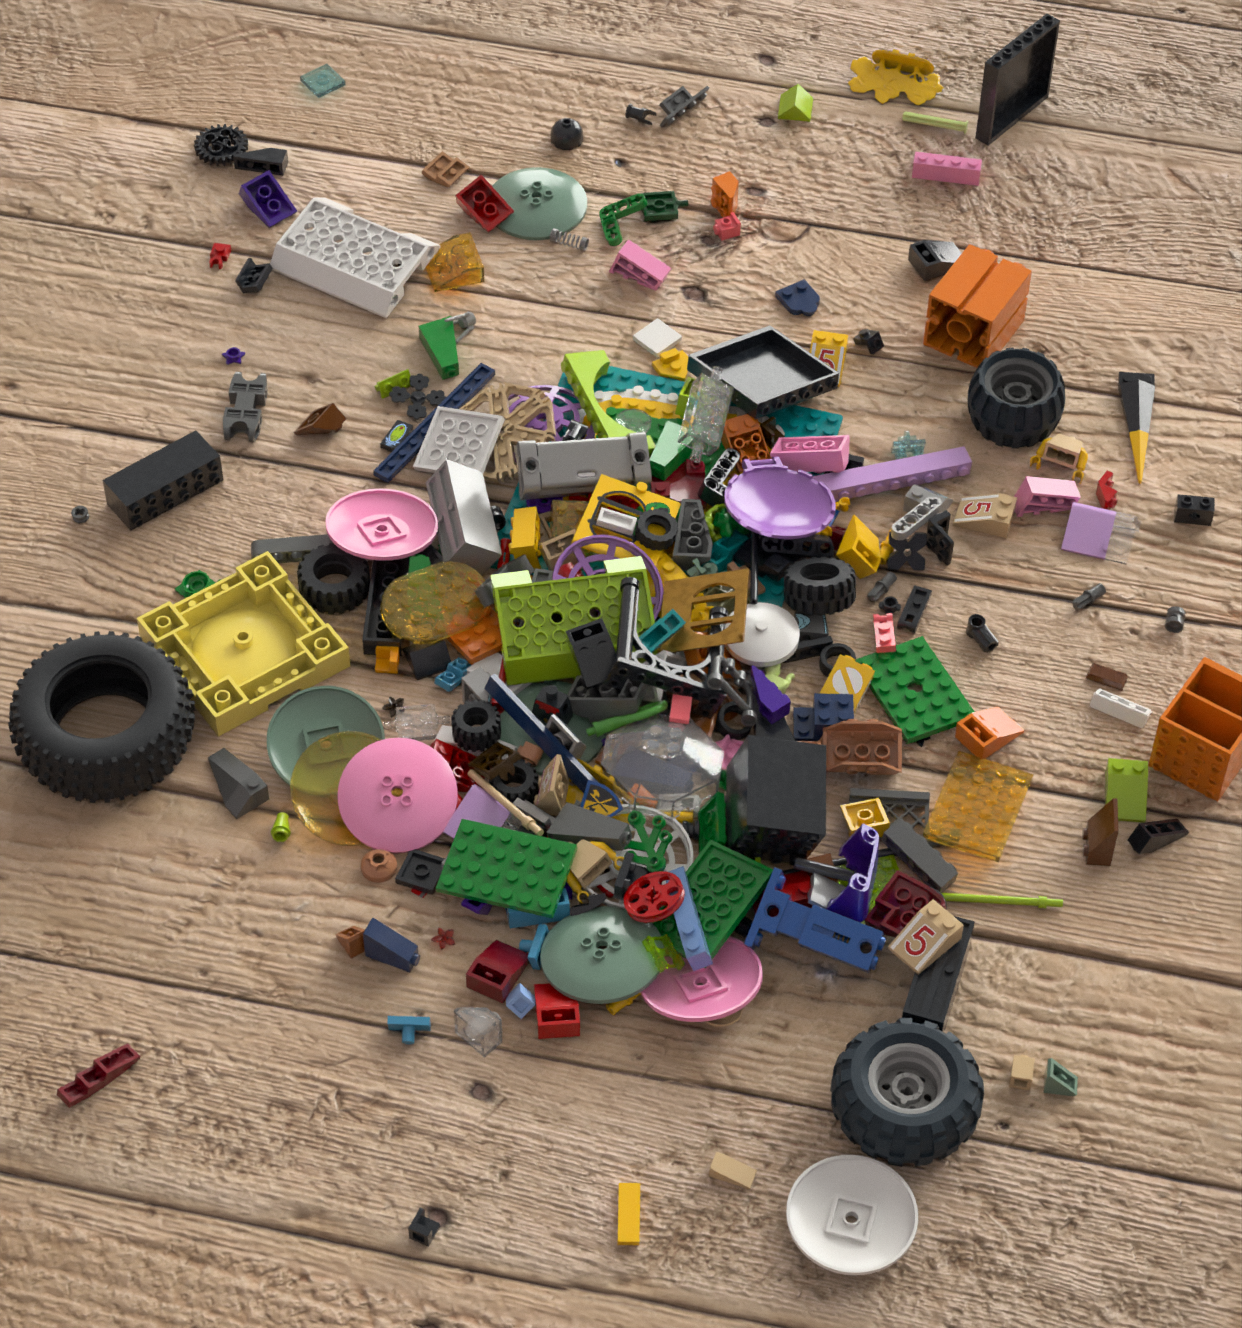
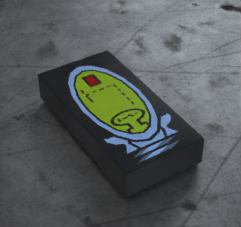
M397 420L380 443V448L392 452L414 430L413 425Z

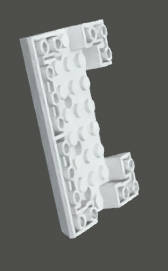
M313 198L276 243L270 263L273 267L272 270L387 318L404 296L403 285L416 268L421 271L424 270L441 248L440 245L412 233H398L352 214L354 212L353 209L327 198ZM369 251L372 252V253L369 254V255H365V254H364V253H367V252H369ZM401 264L399 267H394L393 265Z

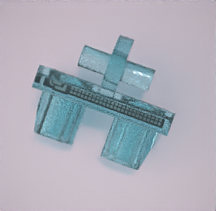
M904 431V436L898 437V441L893 442L891 453L895 454L896 460L907 458L906 452H912L913 456L923 455L926 441L925 439L917 440L916 435L910 436L909 431Z

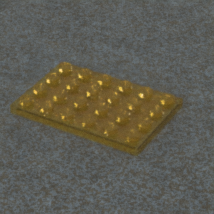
M958 751L924 829L923 837L927 840L999 863L1034 774Z

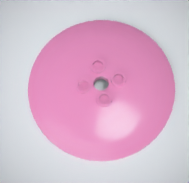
M369 489L349 494L338 500L327 513L326 532L330 540L337 547L351 555L370 560H396L415 555L427 548L437 535L438 519L429 504L412 494L392 489Z
M408 738L384 739L363 748L347 764L338 785L339 811L344 824L352 835L372 849H383L394 854L408 853L415 849L419 850L438 839L443 834L457 806V784L453 771L447 761L432 747ZM395 788H400L403 794L395 797L392 795V791Z
M730 936L712 959L713 964L707 966L706 969L701 968L693 971L687 959L664 948V963L659 975L640 994L650 1008L671 1019L686 1022H704L720 1019L739 1011L756 996L763 979L761 961L753 949L745 946L744 942Z

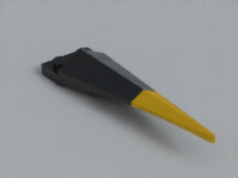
M1119 372L1118 391L1129 431L1138 483L1141 484L1155 392V374Z

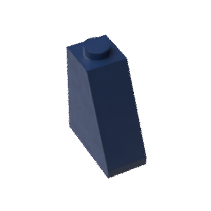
M371 919L363 933L365 956L410 973L413 966L416 967L420 960L418 945L377 919Z

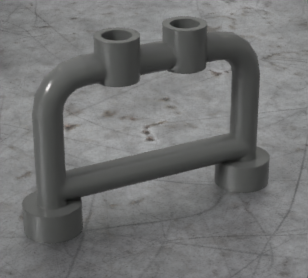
M722 655L715 656L712 673L707 679L708 687L713 690L722 688L743 711L741 715L742 724L749 727L754 726L757 722V713L754 711V693L746 681V673L743 670L737 671L735 669L734 659L725 658ZM721 665L723 666V672L730 674L734 678V684L742 687L747 696L746 703L723 679V676L720 674Z

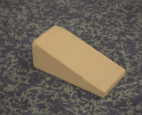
M716 1152L710 1166L709 1177L750 1190L757 1170L725 1154Z

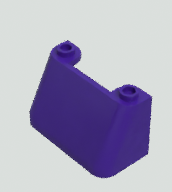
M864 823L840 847L838 856L846 858V868L854 871V875L850 878L848 886L835 899H831L828 902L826 909L860 923L868 915L877 872L879 835L877 831Z

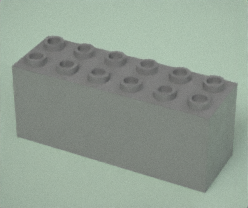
M446 459L426 482L431 508L438 519L437 535L445 566L482 577L502 555L483 473Z

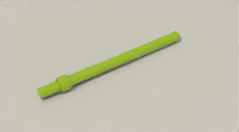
M941 893L946 901L1027 905L1045 909L1047 907H1063V899H1048L1047 896L1030 898Z

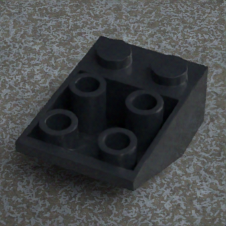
M922 240L910 245L908 260L924 281H928L945 275L962 253L953 242Z
M601 618L566 631L568 646L587 689L603 684V680L610 671L613 660L616 659V652L610 635Z

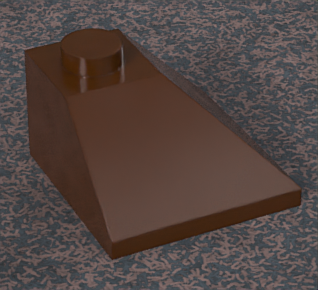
M334 403L315 409L293 433L295 435L328 434L333 431L336 433L343 427L342 424L346 417Z

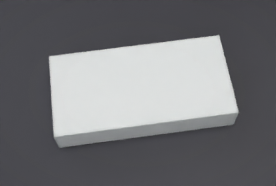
M601 507L596 525L632 536L637 518Z

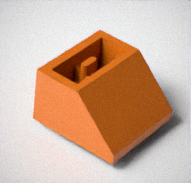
M730 171L712 178L711 204L720 212L722 217L730 216L732 212L735 213L738 205L739 181Z

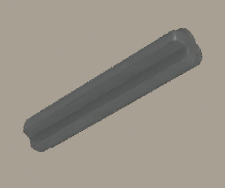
M796 858L794 862V868L810 873L815 872L822 876L847 882L854 875L852 870L807 859Z

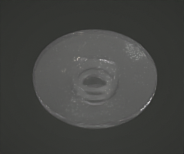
M639 409L624 410L615 419L617 423L636 433H647L651 427V418L646 412Z

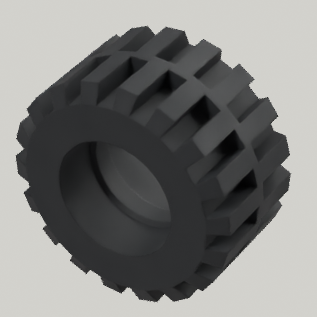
M477 699L472 700V702L466 701L464 705L460 704L458 709L453 711L451 716L452 735L454 742L460 748L464 747L466 751L472 750V752H476V750H480V752H483L484 749L490 748L500 740V713L496 706L492 707V703H485V700L477 701Z
M523 759L513 764L515 767L514 776L507 773V781L498 776L489 780V784L512 804L517 797L534 804L535 796L539 793L538 773H536V769L532 767L531 763H525ZM509 783H519V784H521V785L518 786V787H509V786H506V785L509 784Z

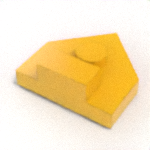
M676 348L660 354V359L652 361V367L660 377H670L685 382L688 373V356L684 350L677 351Z

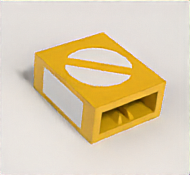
M840 654L820 694H853L855 714L874 677L875 671L867 664L855 662V659L851 656Z

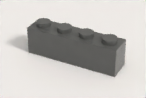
M900 818L884 832L882 842L927 886L942 893L956 881L958 875L956 868L951 863H947L942 858L941 853L933 849L923 836H919L910 823Z

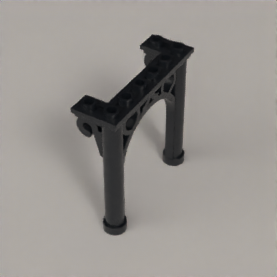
M633 577L622 579L620 583L622 594L616 659L613 660L610 671L603 680V685L621 690L629 678L675 694L689 696L699 701L693 713L711 719L727 696V693L722 688L713 690L707 685L708 676L712 673L714 657L717 655L724 656V645L707 647L705 661L694 666L675 665L658 658L642 644L636 630L640 582ZM716 606L709 611V619L728 616V611L724 607ZM726 624L708 626V635L723 631ZM637 658H644L649 665L640 663ZM721 665L720 674L723 676V666ZM706 667H708L707 674L703 671ZM689 675H696L702 682L692 680Z

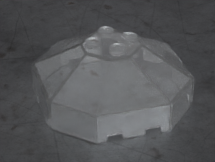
M656 714L627 724L607 734L601 765L607 773L614 777L613 792L620 801L625 800L629 804L628 809L631 812L640 811L646 816L655 817L660 815L663 818L674 819L679 816L680 811L684 809L690 811L702 805V800L708 797L711 798L719 791L724 751L691 718H689V724L669 722L670 715Z

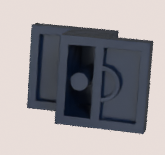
M814 693L813 708L793 707V737L795 741H819L823 735V728L841 721L854 719L853 694Z

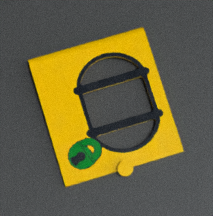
M601 474L571 544L584 537L596 535L593 530L594 527L631 541V543L643 550L656 566L662 550L646 548L639 543L636 535L632 534L630 536L596 525L595 516L601 504L638 518L642 515L643 512L606 499V497L612 495L627 496L639 503L643 511L650 509L664 510L674 518L678 514L681 503L647 491V484L644 482H639L637 486H633ZM650 524L647 528L650 533L662 536L666 532L665 528L658 524ZM594 543L581 548L597 554L607 555L609 544ZM616 546L614 557L619 559L636 557L624 548Z

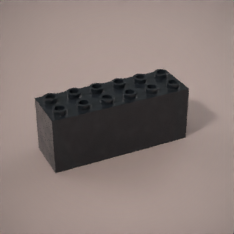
M195 430L103 479L107 505L131 531L224 481L221 458Z
M956 916L954 917L964 925L962 938L919 975L915 972L902 1012V1018H912V1022L924 1024L925 1020L937 1024L942 1032H945L969 954L975 924L974 921Z

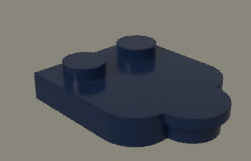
M805 279L775 291V297L792 315L803 314L805 316H812L817 311L820 303V296Z

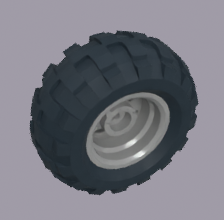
M899 1018L895 1023L889 1024L885 1020L868 1028V1032L862 1031L846 1045V1050L839 1054L834 1065L831 1080V1106L834 1117L837 1121L840 1120L843 1133L854 1145L858 1143L861 1146L862 1152L875 1160L877 1157L886 1159L889 1165L902 1167L903 1163H914L915 1167L931 1164L935 1158L939 1160L946 1158L957 1151L962 1142L965 1143L969 1140L981 1116L984 1083L981 1075H979V1066L968 1049L964 1050L963 1043L950 1031L946 1034L939 1030L937 1024L926 1020L924 1024L914 1023L912 1018Z

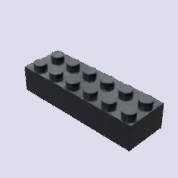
M410 556L396 560H373L362 639L364 655H376V646L399 647V656H402L404 627L406 626L405 615Z

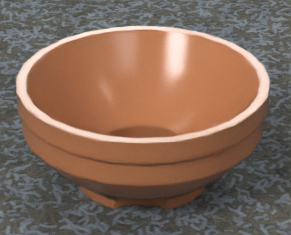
M383 849L369 851L361 860V872L371 882L381 883L388 881L397 872L396 858L391 852ZM376 856H381L384 858V861L381 863H375L373 862V858Z

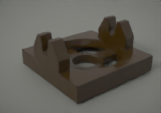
M497 742L469 762L468 766L470 770H474L489 780L498 776L507 781V773L514 776L515 767L513 764L521 759L519 752ZM505 754L508 755L506 759L501 760V757H503Z

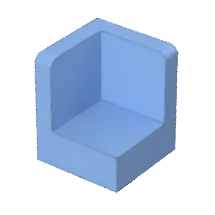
M521 983L506 998V1006L520 1019L536 1005L535 996Z

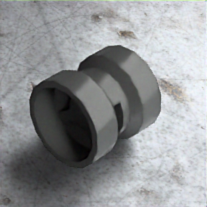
M1170 607L1167 610L1165 628L1169 632L1179 633L1184 628L1186 611L1181 607Z

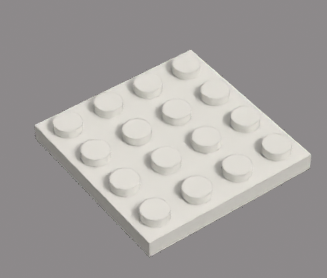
M438 406L413 465L416 471L435 473L447 459L484 473L505 421L504 417Z

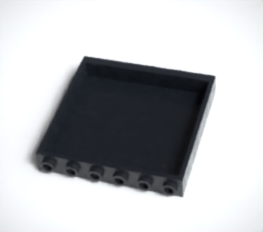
M1045 14L985 62L975 139L989 146L1048 98L1060 20Z
M770 325L688 355L687 370L754 419L764 417L838 387L839 373Z

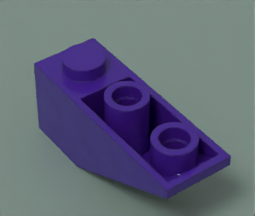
M752 665L750 678L759 712L773 724L790 713V698L783 694L777 685L765 676L762 670H758Z

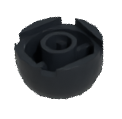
M563 118L556 121L551 128V143L553 142L555 147L561 150H573V147L581 146L583 142V129L579 122L571 118Z

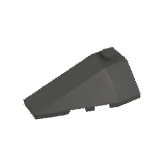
M682 499L673 561L682 570L687 571L694 567L692 561L696 558L699 560L700 565L711 560L713 544L701 501Z
M222 748L208 757L224 805L236 819L269 800L267 784L256 772L228 750Z

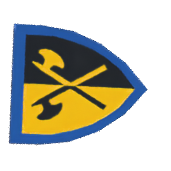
M588 780L580 807L608 817H613L624 810L619 798L611 789L598 782Z

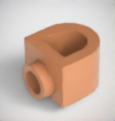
M527 741L524 746L520 745L517 750L521 759L525 760V763H531L534 767L537 766L544 753L540 747Z

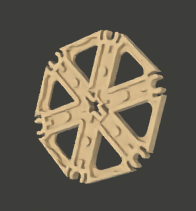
M504 382L505 388L502 383H499V388L495 390L493 385H490V390L486 387L460 408V410L474 411L482 403L489 402L490 414L500 415L505 419L501 428L504 433H499L493 448L496 469L493 473L484 472V480L499 483L498 479L500 478L504 482L506 475H509L511 480L514 479V476L518 477L517 465H515L513 445H516L518 441L535 440L536 443L555 442L556 430L553 404L549 397H545L544 392L540 389ZM516 394L529 397V399L509 414L508 398L510 395ZM540 413L546 414V430L542 431L524 427Z

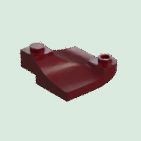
M686 459L665 481L652 476L650 492L681 503L682 499L700 500L703 510H706L707 503L701 500L697 494L705 479L704 462L699 459Z
M897 870L876 897L875 906L864 921L865 925L883 931L884 935L896 938L918 911L934 899L945 910L946 903L937 891Z

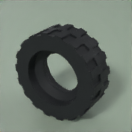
M650 509L644 511L639 516L635 535L639 543L646 548L658 551L666 550L675 541L678 523L670 513L664 510ZM650 524H658L664 527L666 532L664 535L658 536L650 533L647 528Z

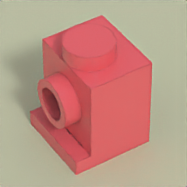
M734 212L730 216L715 220L713 230L721 241L740 236L741 223Z

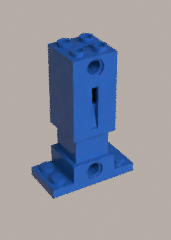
M774 867L744 945L754 950L762 942V931L775 937L780 933L798 940L799 946L846 965L867 973L871 969L875 970L878 962L876 954L878 950L882 951L886 942V938L883 937V931L814 904L812 908H808L791 901L790 895L778 891V889L782 890L786 878L781 869ZM772 908L779 909V913L775 917L769 916V911ZM865 944L872 946L871 952L867 954L861 952V947Z

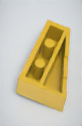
M537 508L514 509V517H511L513 530H510L512 543H509L510 554L514 555V559L525 554L534 570L535 568L541 569L538 557L541 556V552L538 550V541H541L540 518Z

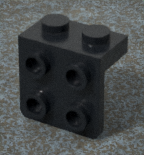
M947 510L935 514L928 520L926 533L927 548L932 550L946 566L951 564L954 541L948 535L951 514Z

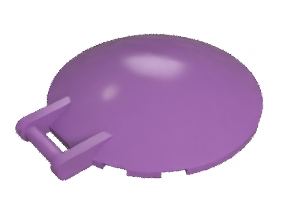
M779 456L764 460L750 461L749 459H743V473L732 477L725 489L724 502L730 515L745 528L767 537L797 539L814 535L825 529L835 514L836 504L830 489L822 481L818 482L813 479V475L800 469L798 472L789 470L788 466L782 464Z

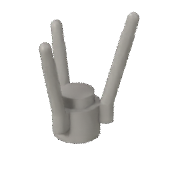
M469 311L444 320L445 322L453 321V325L459 324L461 328H467L455 340L456 343L469 331L473 330V325L476 324L474 314Z

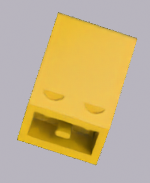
M852 515L836 556L840 560L845 561V563L850 564L859 579L876 573L881 562L879 540L855 515Z

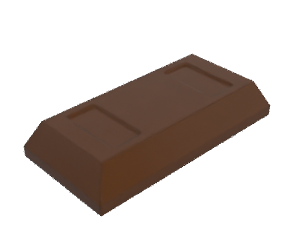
M1093 663L1086 679L1122 691L1128 675Z

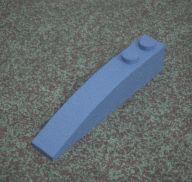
M684 866L669 871L681 880L685 890L684 900L681 906L674 912V917L686 958L693 971L712 965L713 962ZM673 891L670 893V896L677 894L678 891Z

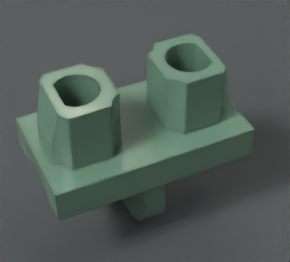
M696 558L692 561L694 567L686 571L689 577L718 573V568L714 563H706L701 567L699 560Z

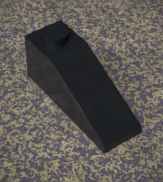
M266 148L238 153L233 156L234 167L238 170L260 173L270 170L274 175L283 176L288 165V153L285 149Z
M1177 818L1138 824L1127 841L1135 852L1146 854L1152 853L1188 835L1189 831Z

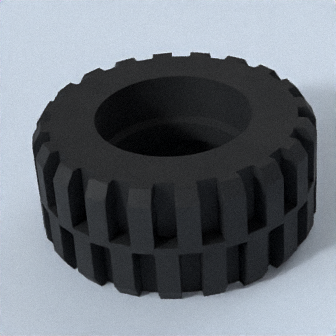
M329 543L327 546H324V544L320 545L317 549L313 548L309 551V555L306 554L298 565L299 593L313 610L317 609V612L323 614L328 612L329 615H334V613L344 614L345 611L348 610L350 612L355 609V606H360L368 596L370 575L367 560L343 551L334 543ZM331 574H341L348 577L346 580L335 584L320 581L321 578Z
M832 557L805 558L789 565L784 572V600L794 611L797 610L799 613H807L808 615H832L835 612L840 613L844 609H848L855 601L856 573L851 565L843 560H837Z

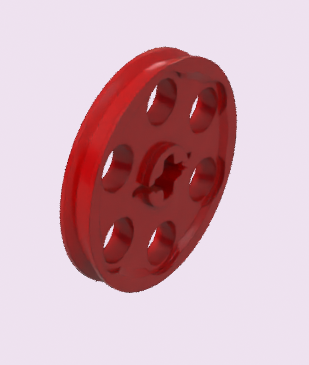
M665 871L649 873L640 877L629 886L624 895V906L628 915L635 921L642 923L657 922L669 917L681 906L685 897V890L681 880L673 873ZM669 880L667 884L660 885L663 881ZM645 884H650L647 888H641ZM673 891H678L677 894L670 896V893ZM639 898L637 902L630 903L633 899ZM667 906L665 909L659 910L660 907ZM648 909L645 913L639 914L640 911Z

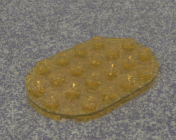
M454 561L439 562L401 576L390 583L383 594L381 601L383 621L388 629L398 638L413 641L414 644L434 643L473 628L484 619L489 609V606L484 608L474 592L485 579L472 567Z

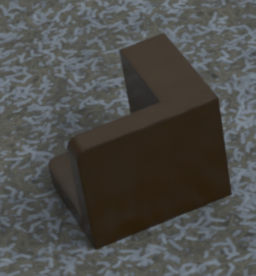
M774 416L760 424L765 442L770 449L775 446L779 438L785 437L776 429V418Z

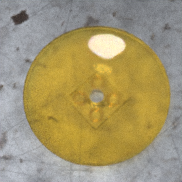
M357 731L333 733L311 744L298 759L293 769L290 783L292 805L302 824L317 837L342 846L364 845L352 835L344 824L338 806V785L342 773L350 760L363 748L381 741L380 738ZM395 788L392 791V795L395 797L403 794L400 788Z

